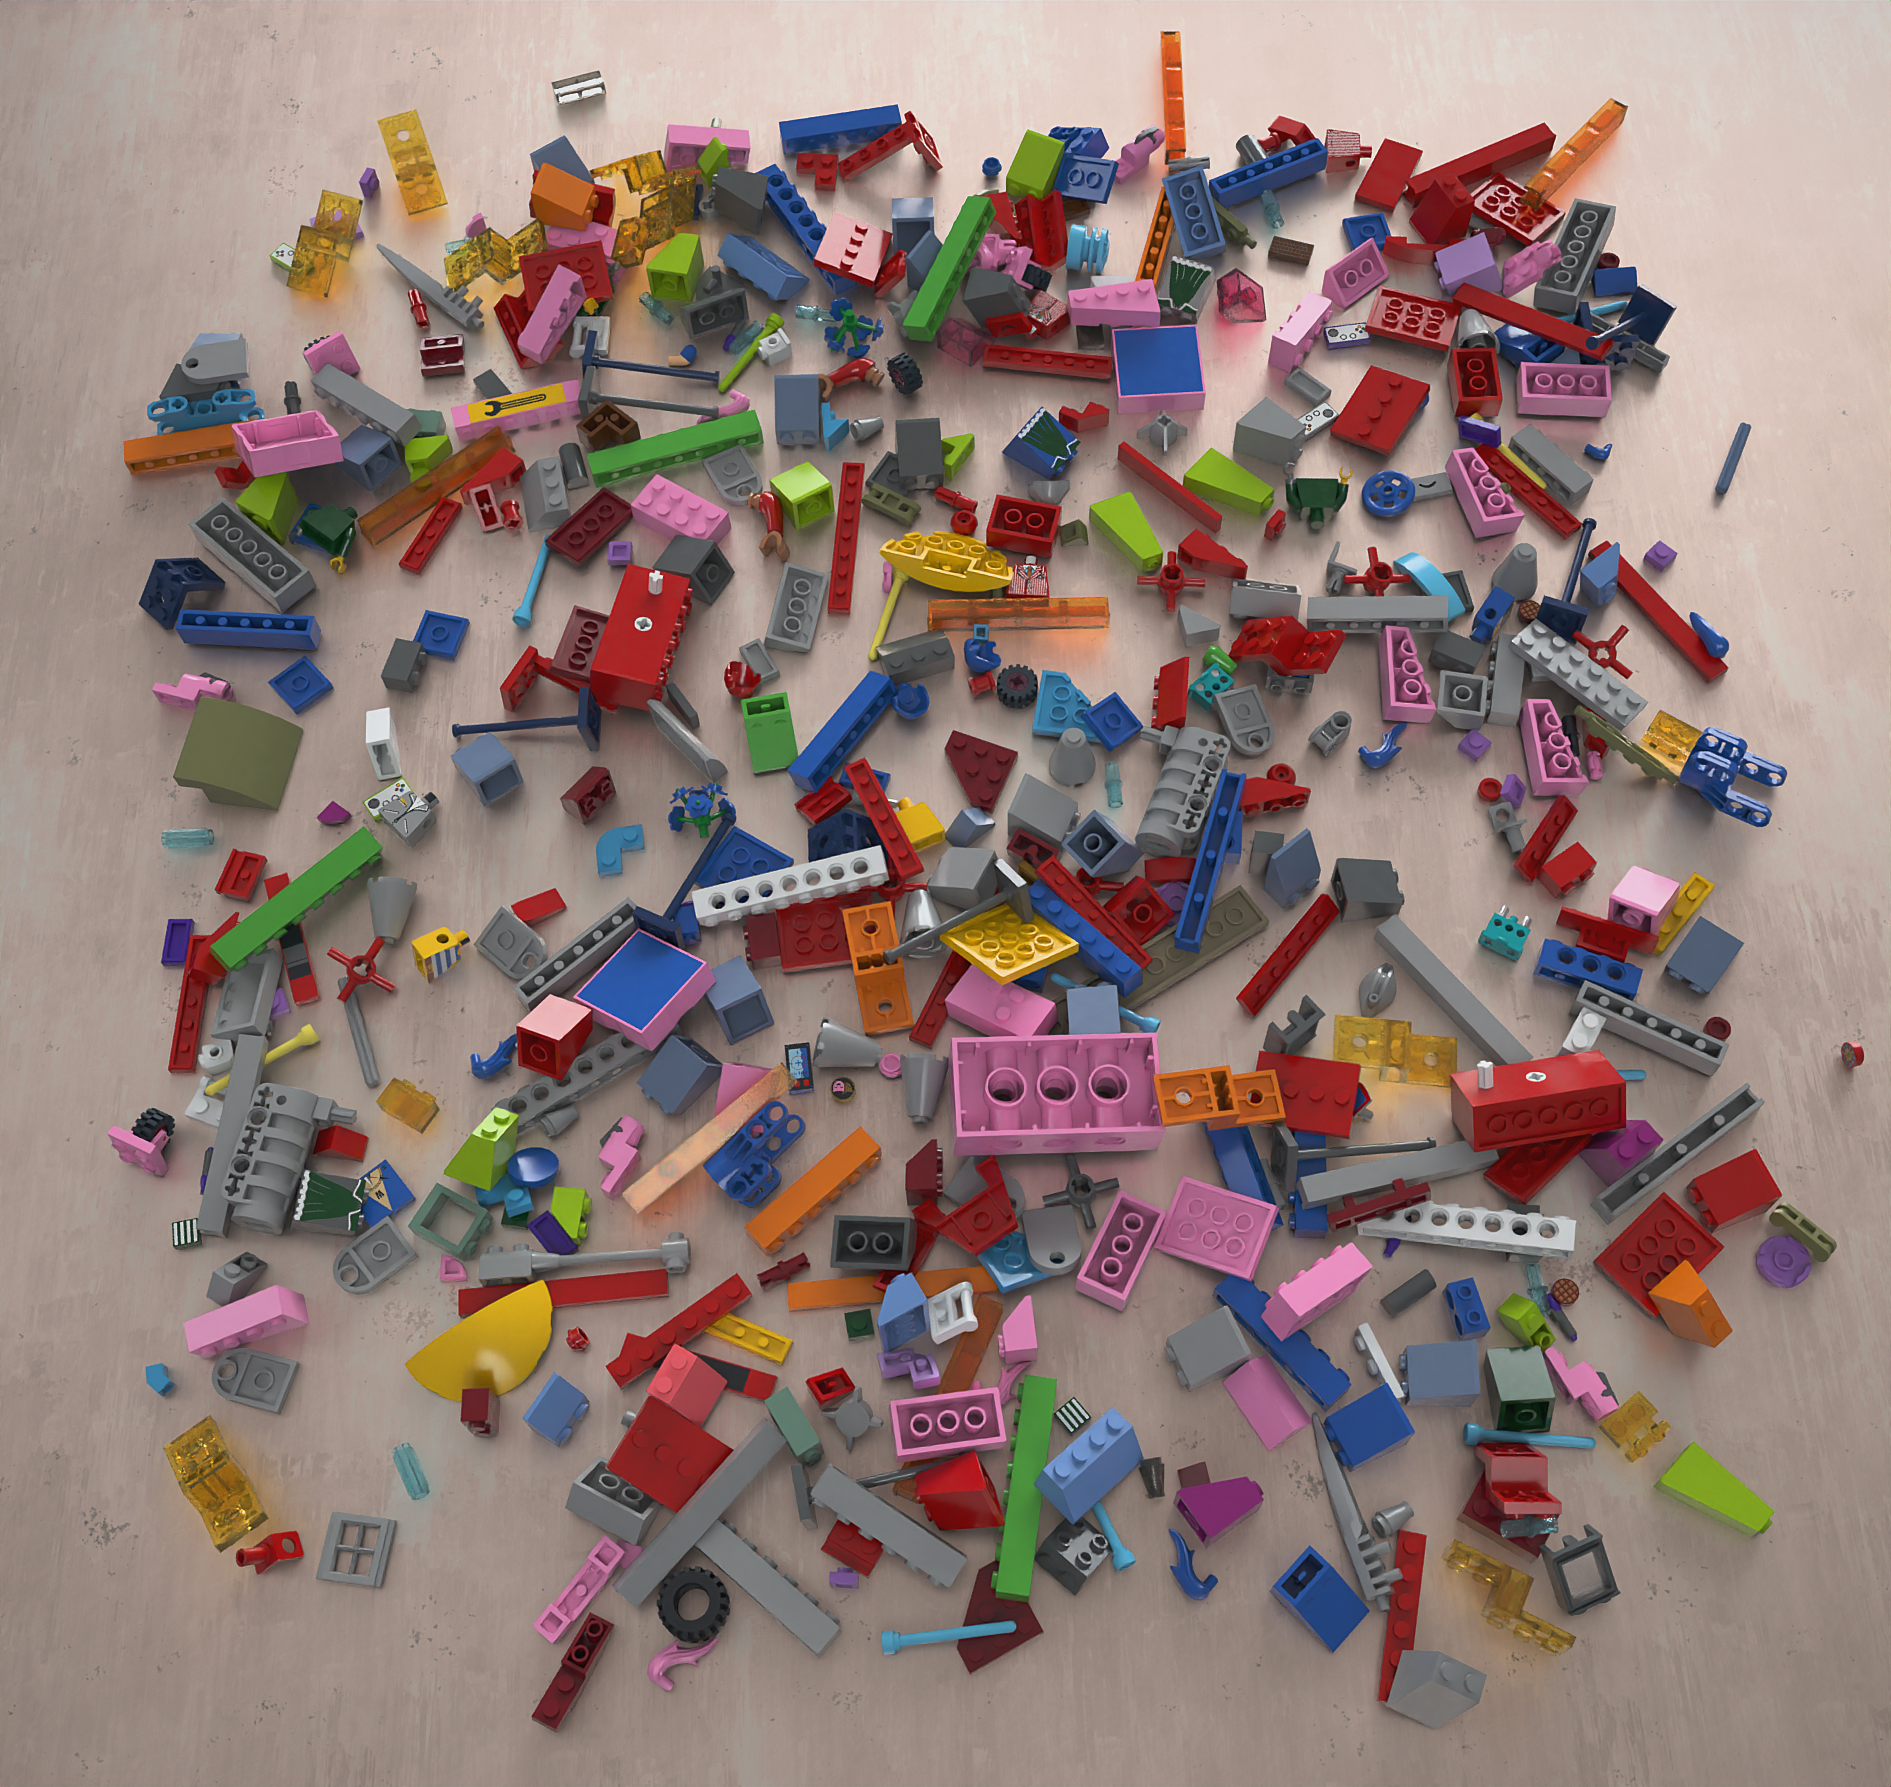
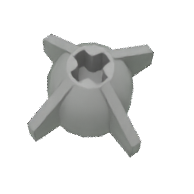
M916 290L911 292L908 299L898 304L891 301L887 305L904 338L908 337L902 325L912 307V303L918 295Z
M1159 410V416L1155 417L1150 424L1137 430V439L1149 438L1154 445L1162 447L1163 456H1167L1168 446L1174 444L1177 437L1187 436L1188 430L1187 427L1176 422L1171 416L1165 415L1163 410Z
M1070 480L1033 481L1032 484H1028V493L1037 502L1057 506L1070 490Z
M858 1386L854 1389L853 1398L845 1401L840 1408H824L821 1411V1416L835 1418L838 1429L848 1436L846 1450H851L855 1438L863 1435L870 1426L881 1428L884 1420L873 1414L870 1405L862 1398V1388Z

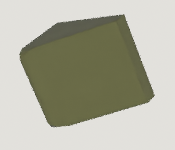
M1080 519L1060 526L1061 545L1063 547L1088 544L1087 527Z

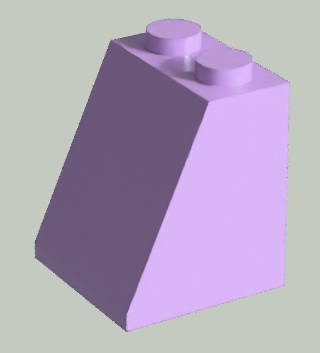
M1484 232L1435 252L1437 261L1434 262L1437 273H1442L1439 281L1442 289L1448 290L1450 297L1456 294L1464 282L1488 292L1503 289V283Z

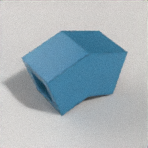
M974 624L973 638L979 644L988 642L989 624Z
M163 1363L145 1367L147 1383L161 1396L164 1397L176 1385L168 1378V1368Z

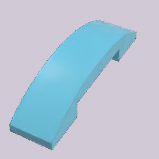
M1411 552L1393 561V565L1402 574H1409L1428 596H1448V621L1465 613V608L1455 590L1441 572L1427 559Z

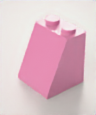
M1633 866L1609 897L1607 920L1657 936L1679 896L1680 883L1675 882L1669 877L1656 875L1648 869Z
M738 1062L723 1063L713 1124L720 1125L719 1129L734 1132L735 1128L742 1129L768 1103L774 1101L781 1070ZM754 1126L751 1135L759 1136V1132H764L763 1126Z

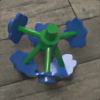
M845 298L832 301V309H830L829 314L833 316L835 321L843 319V324L840 328H832L830 326L825 328L824 340L828 343L827 347L831 352L838 353L839 351L844 353L845 333L851 332L855 347H850L847 350V356L854 358L865 356L870 349V345H859L858 339L864 340L867 335L871 334L873 335L872 341H876L877 337L880 338L884 333V325H881L882 318L877 319L876 325L873 327L872 319L866 318L864 315H860L857 319L852 310V303L847 302Z
M717 782L714 784L709 783L708 786L701 785L702 790H692L694 789L693 787L686 790L682 787L680 789L677 788L676 792L672 794L674 799L670 801V804L681 799L685 809L683 806H674L668 815L670 829L676 832L682 830L685 822L694 823V826L699 828L700 838L709 837L708 826L711 825V821L722 817L724 813H728L736 819V809L727 798H722L718 802L719 812L710 816L716 793L728 796V793L721 791L722 786L718 785ZM689 792V797L686 799L684 795ZM685 810L689 811L692 818L684 816Z

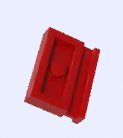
M900 249L880 267L874 282L875 296L882 298L905 277L906 260L904 257L907 256V253Z
M829 777L817 793L811 791L794 805L796 810L800 811L815 826L852 801V796L844 787L837 782L835 783Z
M233 848L214 890L220 895L225 894L228 897L250 901L268 861L267 858L263 855L246 851L241 852Z
M837 1519L827 1540L822 1545L821 1551L869 1579L872 1570L884 1552V1549L881 1548L883 1543L876 1538H873L871 1541L858 1532L860 1527L850 1522L847 1525Z

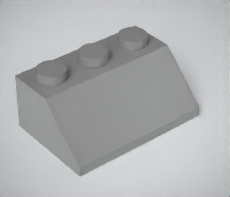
M559 456L537 460L520 476L529 532L560 527L571 517L564 472Z
M1233 578L1229 613L1233 614V617L1242 619L1247 618V616H1254L1256 619L1292 615L1298 621L1302 595L1301 586Z
M598 1456L573 1482L565 1508L636 1546L649 1531L663 1505L605 1469L608 1460Z

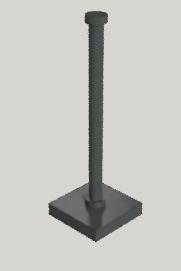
M587 366L578 397L582 420L593 412L599 403H603L605 400L615 405L712 416V419H718L719 415L718 406L711 408L601 394L595 366Z
M1002 858L993 862L1000 893L892 950L887 949L883 951L888 964L894 963L896 958L1002 902H1005L1025 923L1034 920L1027 883Z
M1284 1121L1273 1122L1270 1166L1284 1191L1294 1192L1296 1188L1297 1160L1421 1151L1435 1148L1436 1140L1434 1137H1427L1426 1140L1298 1150V1144Z
M957 1457L856 1479V1481L866 1488H872L915 1478V1475ZM801 1463L791 1465L800 1521L807 1531L816 1529L818 1525L814 1508L815 1503L812 1501L814 1496L810 1494L812 1487L810 1486L809 1475Z

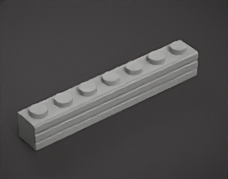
M1590 312L1594 333L1601 334L1615 327V325ZM1624 331V332H1622V333H1620V334H1618V335H1631V334L1628 333V332H1626V331ZM1640 340L1633 359L1661 373L1667 366L1670 356Z

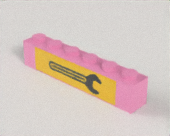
M578 379L452 407V417L459 441L581 414L578 404L580 386Z

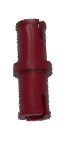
M802 1252L800 1255L785 1262L781 1260L777 1262V1266L757 1274L756 1276L760 1280L759 1284L762 1289L765 1290L767 1287L782 1280L788 1281L790 1276L810 1268L811 1266L807 1262L808 1258L805 1253Z

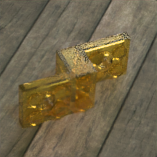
M417 110L377 120L408 215L447 205L448 202ZM407 131L409 138L405 141L398 138L399 132ZM419 184L426 185V193H417L416 186Z
M657 150L592 169L590 173L592 179L600 177L601 181L613 176L615 178L624 175L630 194L638 192L640 196L663 190L666 186L668 188L679 183L694 180L693 175L701 173L699 165L667 173L661 150Z
M692 167L661 182L659 191L641 199L637 248L641 252L653 248L666 240H670L675 235L676 227L693 220L697 172Z
M322 190L314 227L305 225L300 227L287 287L328 297L336 260L349 262L363 200ZM341 210L342 217L336 221L334 215L337 211ZM314 266L316 272L312 277H309L308 270Z
M537 218L508 239H505L491 227L481 232L444 258L448 287L452 291L457 292L462 285L466 287L485 273L501 285L512 280L521 273L519 256L549 251L544 222Z
M1335 1015L1332 1061L1361 1064V1068L1379 1069V1081L1450 1088V1074L1457 1073V1038L1411 1034V1021ZM1355 1037H1361L1365 1040L1366 1045L1364 1047H1357L1352 1040ZM1433 1056L1438 1064L1430 1066L1426 1064L1424 1057Z
M211 1415L163 1447L183 1495L201 1514L214 1546L220 1553L269 1519L247 1471L229 1451L216 1421Z
M1456 1539L1444 1549L1441 1559L1447 1562L1446 1565L1449 1568L1458 1572L1464 1570L1472 1574V1578L1481 1584H1492L1480 1615L1487 1619L1486 1622L1497 1629L1504 1627L1512 1631L1513 1636L1518 1640L1526 1643L1532 1641L1540 1645L1539 1649L1551 1656L1561 1655L1573 1647L1576 1636L1522 1610L1534 1581L1533 1577Z

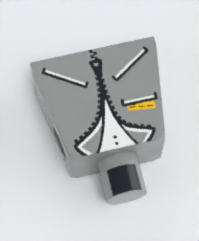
M408 791L381 807L378 812L383 822L412 849L436 823V818L431 809L439 803V800L432 792L419 799L412 791Z

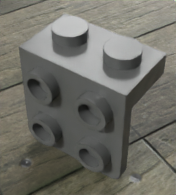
M1083 1517L1074 1525L1065 1518L1043 1541L1035 1554L1034 1560L1058 1580L1063 1587L1076 1596L1093 1571L1111 1553L1112 1548L1107 1538Z

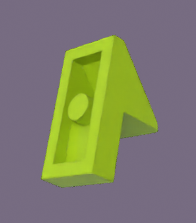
M971 433L941 440L942 453L946 455L943 461L945 476L953 479L975 449V435Z

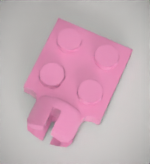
M985 234L982 240L994 257V264L990 271L998 272L999 266H1006L1007 262L1005 260L1008 252L1013 248H1017L1014 246L1017 244L1015 240H1000V234ZM974 256L966 273H970L971 268L980 264L978 257Z
M1547 240L1541 244L1537 241L1504 262L1503 294L1510 298L1543 278L1544 270L1555 266L1562 259L1558 245H1550L1552 240Z

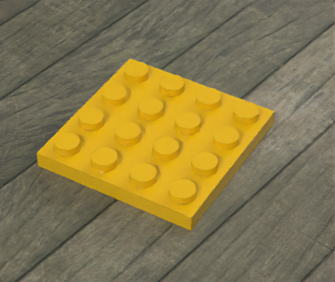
M1007 904L982 913L939 936L940 941L1001 985L1079 951L1078 942L1033 912L1034 920L1025 923Z

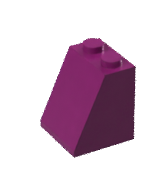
M1626 1120V1128L1598 1132L1593 1135V1140L1578 1155L1603 1183L1610 1187L1651 1156L1664 1139L1646 1120Z
M1246 1476L1182 1488L1177 1491L1173 1504L1207 1549L1256 1513L1264 1501L1262 1497L1264 1493L1256 1481L1253 1480L1251 1482Z

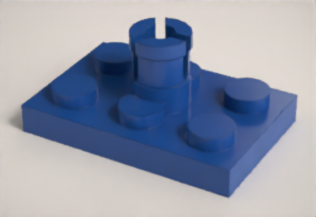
M1064 153L1052 191L1058 190L1063 198L1107 204L1119 163L1115 160Z

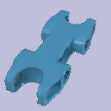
M232 388L220 390L214 393L212 399L188 402L182 396L168 397L152 402L147 406L149 420L160 422L157 424L158 435L247 421L248 417L253 415H260L257 420L265 419L263 409L254 407L257 404L256 393L251 389ZM251 396L248 401L240 402L242 397ZM158 408L165 409L163 413L153 414L154 410ZM174 427L171 432L163 433L164 429Z

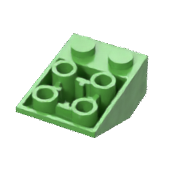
M787 692L741 700L753 772L759 773L790 767L798 758V751Z

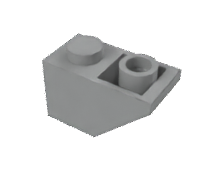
M249 1252L243 1253L213 1271L206 1297L222 1307L245 1298L266 1269L267 1263Z

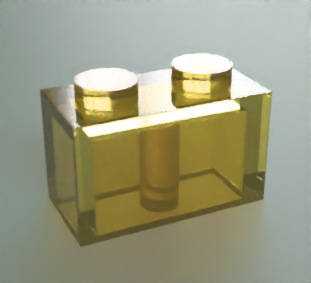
M637 216L620 220L611 259L615 262H620V265L624 268L642 265L652 226Z
M394 1077L377 1099V1104L382 1111L423 1134L440 1110L435 1103L436 1098L426 1091L420 1093L415 1090L416 1086L408 1080L403 1079V1081H400Z

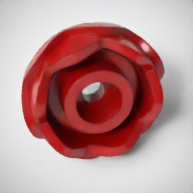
M961 510L952 516L950 526L954 533L967 536L975 532L978 520L972 512Z
M1284 763L1273 765L1266 774L1269 780L1292 785L1296 782L1294 770Z

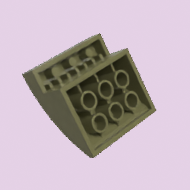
M200 696L173 778L179 786L202 789L211 803L278 811L303 729L280 717L246 705Z

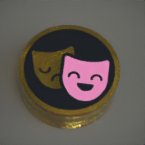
M839 1077L831 1084V1096L836 1102L848 1103L855 1097V1084L850 1078Z

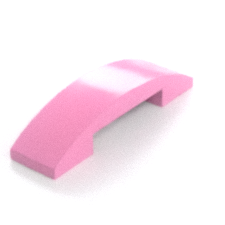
M604 1535L587 1556V1562L556 1601L547 1606L532 1627L552 1644H555L596 1598L622 1561L626 1552Z

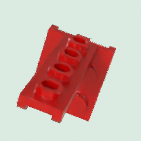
M910 110L904 114L905 123L838 163L842 179L847 182L913 143L915 151L923 155L924 161L928 166L931 165L938 171L943 168V164L934 137Z
M529 645L500 686L504 709L512 712L516 706H521L525 698L524 694L528 689L534 687L538 674L578 695L580 688H590V683L549 673L553 659L538 655V649ZM596 699L599 706L610 712H615L619 708V704Z

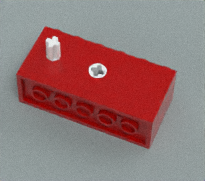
M632 564L627 565L590 669V690L595 699L649 712L647 704L649 699L661 702L663 696L661 689L662 686L666 687L669 678L668 668L672 669L674 664V650L678 651L681 638L679 635L684 633L686 628V620L684 619L686 616H690L692 609L690 601L693 589L690 588L689 578Z
M1600 1050L1493 1067L1492 1062L1480 1061V1064H1477V1070L1450 1074L1452 1120L1474 1153L1626 1128V1081Z

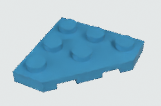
M1042 670L1032 734L1061 737L1065 730L1078 728L1084 732L1087 741L1101 743L1080 717L1093 706L1083 692L1073 685L1066 673Z
M1013 1231L1012 1234L1010 1233L977 1256L1002 1294L1053 1276L1037 1270L1032 1265L1025 1234ZM1059 1258L1051 1260V1262L1054 1264H1061L1064 1262L1062 1259Z

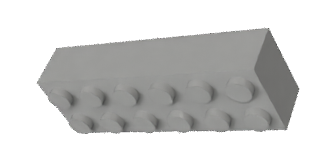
M1574 199L1554 243L1560 248L1562 259L1550 269H1545L1543 278L1537 281L1534 289L1533 306L1569 314L1576 313L1579 302L1582 300L1613 229L1616 206Z
M224 497L189 523L191 530L200 543L281 613L285 612L316 586L310 571Z

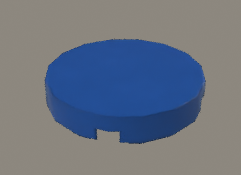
M541 1147L526 1148L518 1151L509 1159L507 1166L508 1176L517 1186L529 1185V1188L542 1187L554 1181L557 1177L559 1160L556 1154L548 1149Z

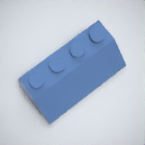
M1201 165L1162 178L1185 259L1209 258L1226 252V243L1203 166Z
M727 233L717 255L724 260V265L732 269L735 268L739 276L750 279L754 287L765 290L768 293L767 296L775 301L779 299L789 300L810 281L808 277L750 236Z
M912 1273L906 1276L905 1274L896 1276L891 1280V1284L887 1286L877 1320L883 1353L893 1351L931 1330L928 1300Z
M1112 1407L1041 1471L1034 1486L1074 1525L1143 1461L1144 1457L1133 1426Z

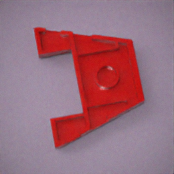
M994 1154L975 1167L977 1174L988 1188L949 1215L944 1216L931 1198L911 1210L917 1220L975 1257L1019 1228Z

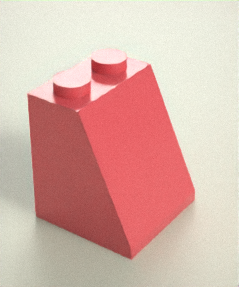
M674 1343L646 1392L649 1396L654 1397L701 1428L728 1381L698 1356Z

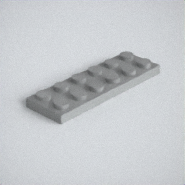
M1537 619L1520 632L1508 646V648L1620 732L1648 704V701Z

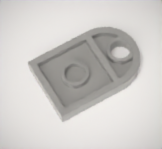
M246 338L199 345L190 349L184 355L181 362L186 378L195 384H211L250 378L249 352ZM192 364H198L195 368H189Z
M742 444L702 460L704 469L726 503L733 506H747L749 495L741 496V492L749 491L750 494H762L761 476Z
M1256 684L1215 694L1212 697L1230 743L1236 750L1245 755L1256 756L1264 753L1274 741L1275 730ZM1250 739H1257L1260 742V747L1253 746Z
M504 906L500 907L473 944L506 974L517 979H524L547 961V947L544 940ZM534 956L536 964L530 969L527 961L529 957Z
M971 1155L943 1191L944 1196L957 1205L962 1206L988 1188L975 1170V1167L985 1160L977 1155ZM1000 1170L1010 1202L1017 1204L1013 1210L1017 1220L1023 1213L1026 1204L1023 1188L1016 1179Z
M1072 1204L1024 1210L1021 1214V1220L1032 1265L1037 1270L1049 1275L1065 1274L1076 1268L1081 1260V1242ZM1059 1258L1062 1259L1064 1262L1061 1264H1054L1051 1262V1260Z
M386 1216L339 1252L333 1264V1275L339 1286L346 1292L355 1295L366 1294L375 1290L419 1256L389 1216ZM349 1270H354L356 1272L355 1278L350 1282H344V1274Z
M234 1348L224 1353L215 1363L212 1371V1384L217 1393L228 1401L280 1415L300 1364L294 1360L249 1348ZM233 1365V1374L228 1378H222L221 1372L223 1368Z

